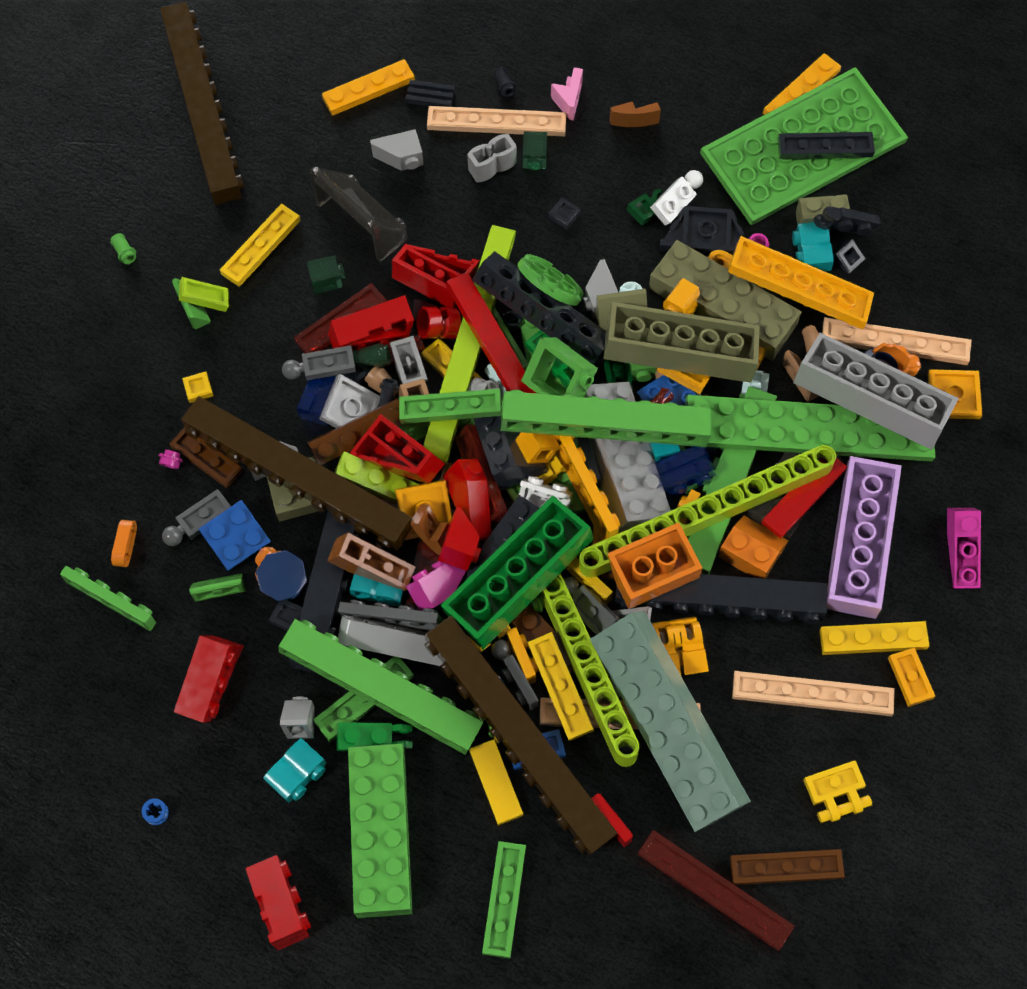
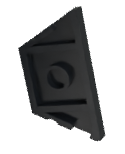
M684 206L679 213L678 219L669 228L665 238L660 241L659 250L669 251L675 241L678 240L702 254L723 250L733 255L740 236L744 237V232L741 226L737 224V218L732 209Z

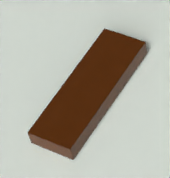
M184 427L170 443L171 448L228 489L244 471L243 468L230 460L221 451H214L205 443L206 441L201 438L194 439L184 431Z

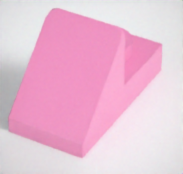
M574 68L572 77H567L566 86L551 85V98L562 112H566V117L569 120H574L582 86L583 69Z

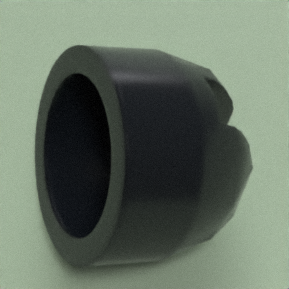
M507 311L503 315V323L509 332L518 331L522 325V316L515 311Z

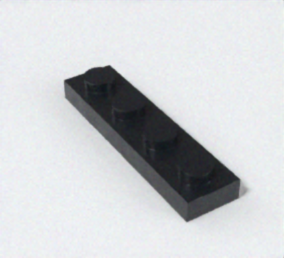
M873 132L779 133L777 138L779 159L873 157L875 153Z

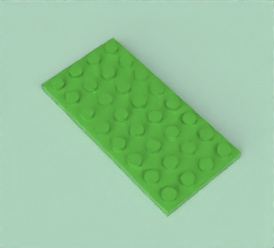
M855 67L701 148L700 154L752 226L798 201L799 198L815 192L904 144L908 137ZM873 132L875 149L873 157L779 159L777 140L779 133Z

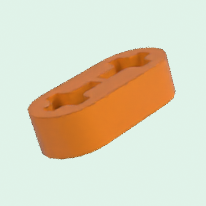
M122 519L119 522L111 557L113 566L128 567L137 531L135 521Z

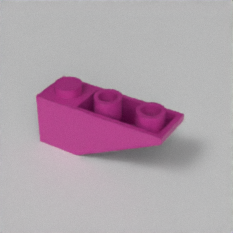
M973 507L947 508V537L953 588H980L981 511Z
M438 561L431 565L434 569L428 573L425 569L412 576L414 582L407 585L406 588L419 611H423L425 608L432 609L444 602L456 591L466 571Z

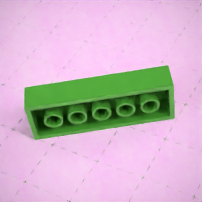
M403 744L349 747L354 914L357 918L412 914L406 767Z

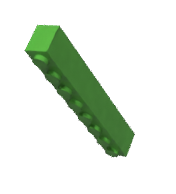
M748 386L746 394L741 393L739 398L776 401L777 396ZM719 448V450L723 451L721 458L715 457L711 471L715 473L712 480L707 478L702 493L708 495L747 478L757 450ZM733 498L725 499L729 504L737 503ZM710 508L702 509V511L706 514L714 513V511ZM731 517L687 536L703 567L701 574H710Z
M512 390L504 391L501 431L706 447L711 437V408L702 407L701 405L681 406L675 403L657 404L645 400L632 402L621 398L608 400L600 399L596 396L583 398L575 397L571 394L559 396L549 395L545 392L534 394Z
M296 619L293 621L279 645V653L466 755L483 724L474 712L467 709L464 712L456 708L454 701L446 697L441 699L432 694L433 691L423 684L416 686L409 682V677L399 671L393 673L385 668L386 665L375 658L369 660L362 656L363 652L351 645L347 648L338 643L339 639L336 636L327 632L322 634L316 631V626L309 621L302 620L300 622Z

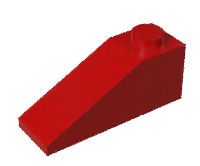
M458 459L443 475V478L446 480V485L455 507L462 508L480 536L479 541L487 540L492 533L487 478L478 459Z

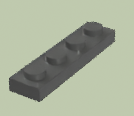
M351 600L350 603L340 602L338 609L341 616H355L397 626L430 631L444 621L436 610L428 608L423 609V611H415L408 606L390 608L382 603H374V606L365 605L361 601Z

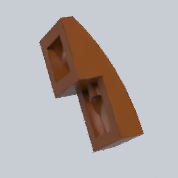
M628 102L610 108L611 125L621 127H643L658 124L661 109L658 103L635 109L633 102Z
M420 504L410 524L418 536L439 555L449 524L448 522H439L429 504Z

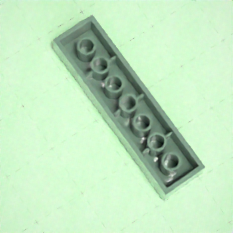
M631 612L591 638L590 641L695 832L750 803L748 795L646 612Z

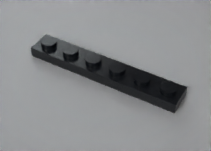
M519 495L481 547L477 562H471L457 589L539 507ZM440 604L436 611L443 620H446L448 617Z

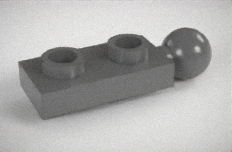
M351 346L302 354L303 363H299L296 360H288L282 366L283 375L291 380L298 378L304 372L306 380L356 372Z
M218 489L175 517L180 525L165 528L162 533L164 543L169 546H176L182 541L185 533L192 540L201 534L199 531L200 527L230 508V504Z
M571 576L563 578L582 621L596 635L620 620L588 586L582 585L579 589L577 579Z
M504 639L496 640L491 646V653L497 660H502L504 669L501 672L508 684L511 682L514 684L517 690L514 692L517 701L521 706L526 705L528 711L537 708L538 698L515 658L511 655V644Z

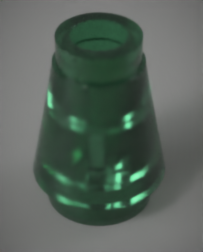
M378 343L353 350L354 364L384 367L386 364H390L391 354L389 346Z

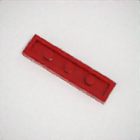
M821 458L819 460L820 463H828V461L824 458ZM836 458L829 474L789 491L763 518L761 524L779 539H782L846 471L847 466Z

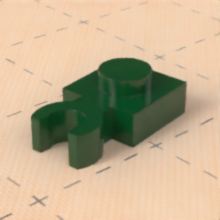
M655 190L651 198L645 193L629 203L626 210L643 226L657 217L650 207L659 199L658 197H660L662 190Z

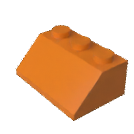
M679 522L607 553L617 587L628 609L700 578L703 568Z

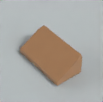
M788 350L785 352L782 364L794 381L802 360L797 354ZM796 385L806 401L819 397V395Z

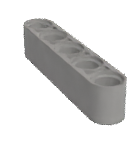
M342 616L338 633V643L342 645H351L358 649L438 666L443 664L437 655L432 657L425 648V634L428 633L426 631L355 616Z

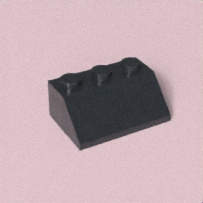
M501 416L473 418L492 475L501 491L521 483V480L524 478L528 479L529 476L536 477L548 472L545 463H527L515 441L521 432L501 431Z

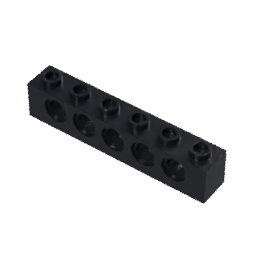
M494 251L482 262L472 279L473 282L551 338H558L592 365L595 364L604 353L606 331L570 305L560 302L541 291L521 273L518 267Z

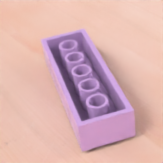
M850 456L844 474L828 578L827 609L876 619L882 609L901 465Z

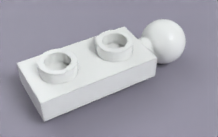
M696 170L689 171L685 178H678L650 207L664 225L671 223L684 206H687L697 195L693 189H697L702 185V174Z

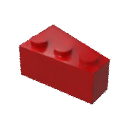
M405 244L392 259V278L446 307H456L457 305L445 283L466 272L473 279L478 271L480 260L458 259L457 255L435 254V250Z
M404 295L332 320L328 335L333 349L351 346L353 355L391 349L390 342L409 337L414 318Z
M381 414L349 453L397 475L430 484L445 464Z
M199 636L174 712L203 723L210 722L212 718L214 719L219 711L221 697L244 646L218 636Z
M275 855L247 867L246 871L254 896L261 909L262 920L266 923L269 931L268 938L270 943L277 950H281L308 938L307 929L311 928L306 912L300 913L297 903L301 902V898L296 886L291 887L288 877L292 876L286 860L281 862L280 858Z

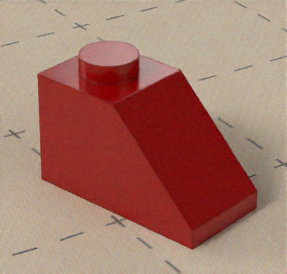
M456 507L438 561L467 571L471 562H477L481 548L477 547L480 536L462 508Z

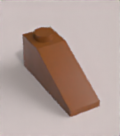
M350 533L336 538L327 560L350 573L404 591L407 590L406 586L409 585L415 566Z

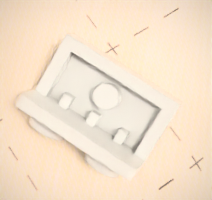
M534 476L521 480L519 495L540 508L553 495L569 508L573 492L568 491L567 486L557 483L549 486L543 484V479Z

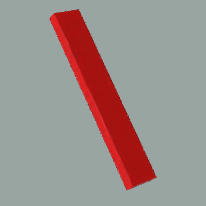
M468 272L448 280L445 286L506 391L520 390L523 393L536 394L535 391L521 381L525 370Z

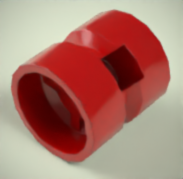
M421 307L416 321L418 334L423 339H436L438 337L441 339L457 338L461 326V317L458 309L455 307Z

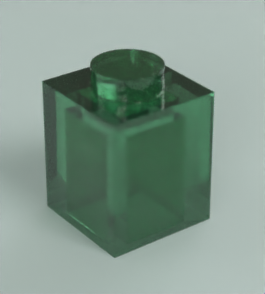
M524 131L523 168L532 170L546 169L547 132Z
M335 255L307 261L315 294L342 288L341 278H344L345 274L342 263L337 264Z

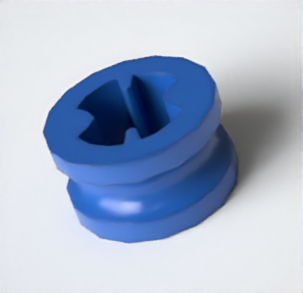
M150 799L142 807V816L151 825L162 824L166 821L169 814L168 807L159 799ZM153 806H156L158 809L162 808V811L158 812L160 816L157 818L152 815L149 816V812L152 813L150 809Z

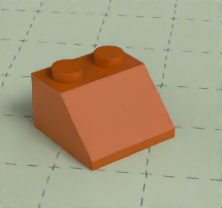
M744 515L735 524L722 544L718 558L753 578L766 579L787 545L788 540L785 538L779 539L769 529Z

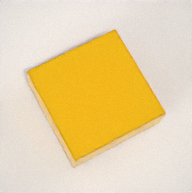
M207 372L182 378L190 403L194 402L198 396L203 399L213 396Z

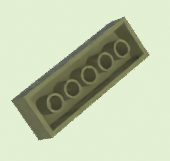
M678 240L675 241L650 275L649 289L667 299L682 278L698 286L700 296L697 299L698 307L694 315L759 325V346L766 349L764 357L771 361L776 357L799 322L800 310L755 284L729 273L727 268Z
M612 302L607 320L603 359L751 383L758 366L760 326Z

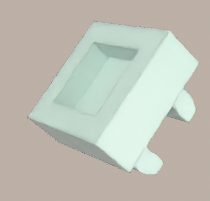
M756 370L751 383L743 382L741 393L746 394L748 386L767 392L769 374Z

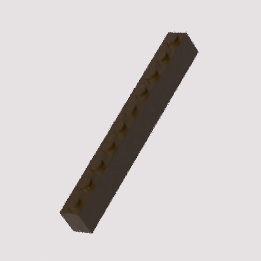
M187 2L162 7L160 10L214 204L218 205L241 199L240 189L244 188L241 175H236L234 171L239 168L235 155L230 156L229 151L233 150L230 136L225 137L224 132L228 131L225 119L219 118V114L223 113L219 99L214 100L213 97L217 95L214 81L209 82L208 77H212L209 63L204 64L203 59H207L204 45L199 46L198 44L199 41H202L199 27L194 28L193 24L197 23L194 10L188 9Z
M200 396L197 397L181 419L185 427L184 431L194 439L201 438L214 451L220 449L233 462L239 463L241 461L254 474H263L275 486L288 488L294 497L300 500L303 498L307 499L315 509L324 512V510L333 514L332 517L341 524L347 522L354 526V530L364 537H367V535L376 539V543L385 549L392 548L397 551L413 528L410 524L411 516Z
M450 616L425 634L426 643L424 646L432 657L437 655L443 664L440 667L449 679L454 677L459 684L456 688L465 700L470 698L475 705L473 711L481 721L486 720L491 726L489 732L498 743L502 741L507 747L506 755L514 765L520 764L525 771L522 773L524 779L531 787L535 785L541 792L539 798L548 809L551 807L558 815L555 819L564 831L569 829L575 838L572 841L581 853L586 852L589 856L617 834L616 830L455 619Z

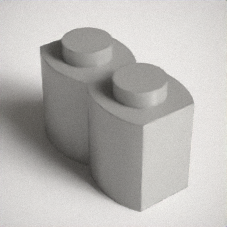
M509 134L496 136L488 144L476 146L467 154L468 170L475 181H486L492 178L496 172L506 171L516 164L517 146Z

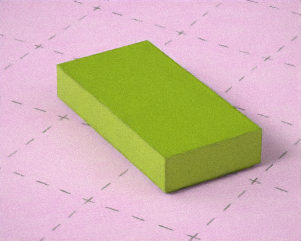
M182 277L179 282V301L226 312L229 307L228 288Z

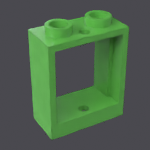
M540 338L521 381L536 393L545 392L549 395L562 396L545 383L557 357L575 371L565 394L584 398L588 388L594 381V375L598 368L558 338Z

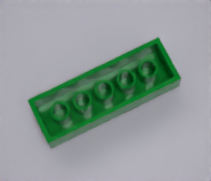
M552 495L441 604L446 616H452L464 633L484 650L594 540L591 527Z

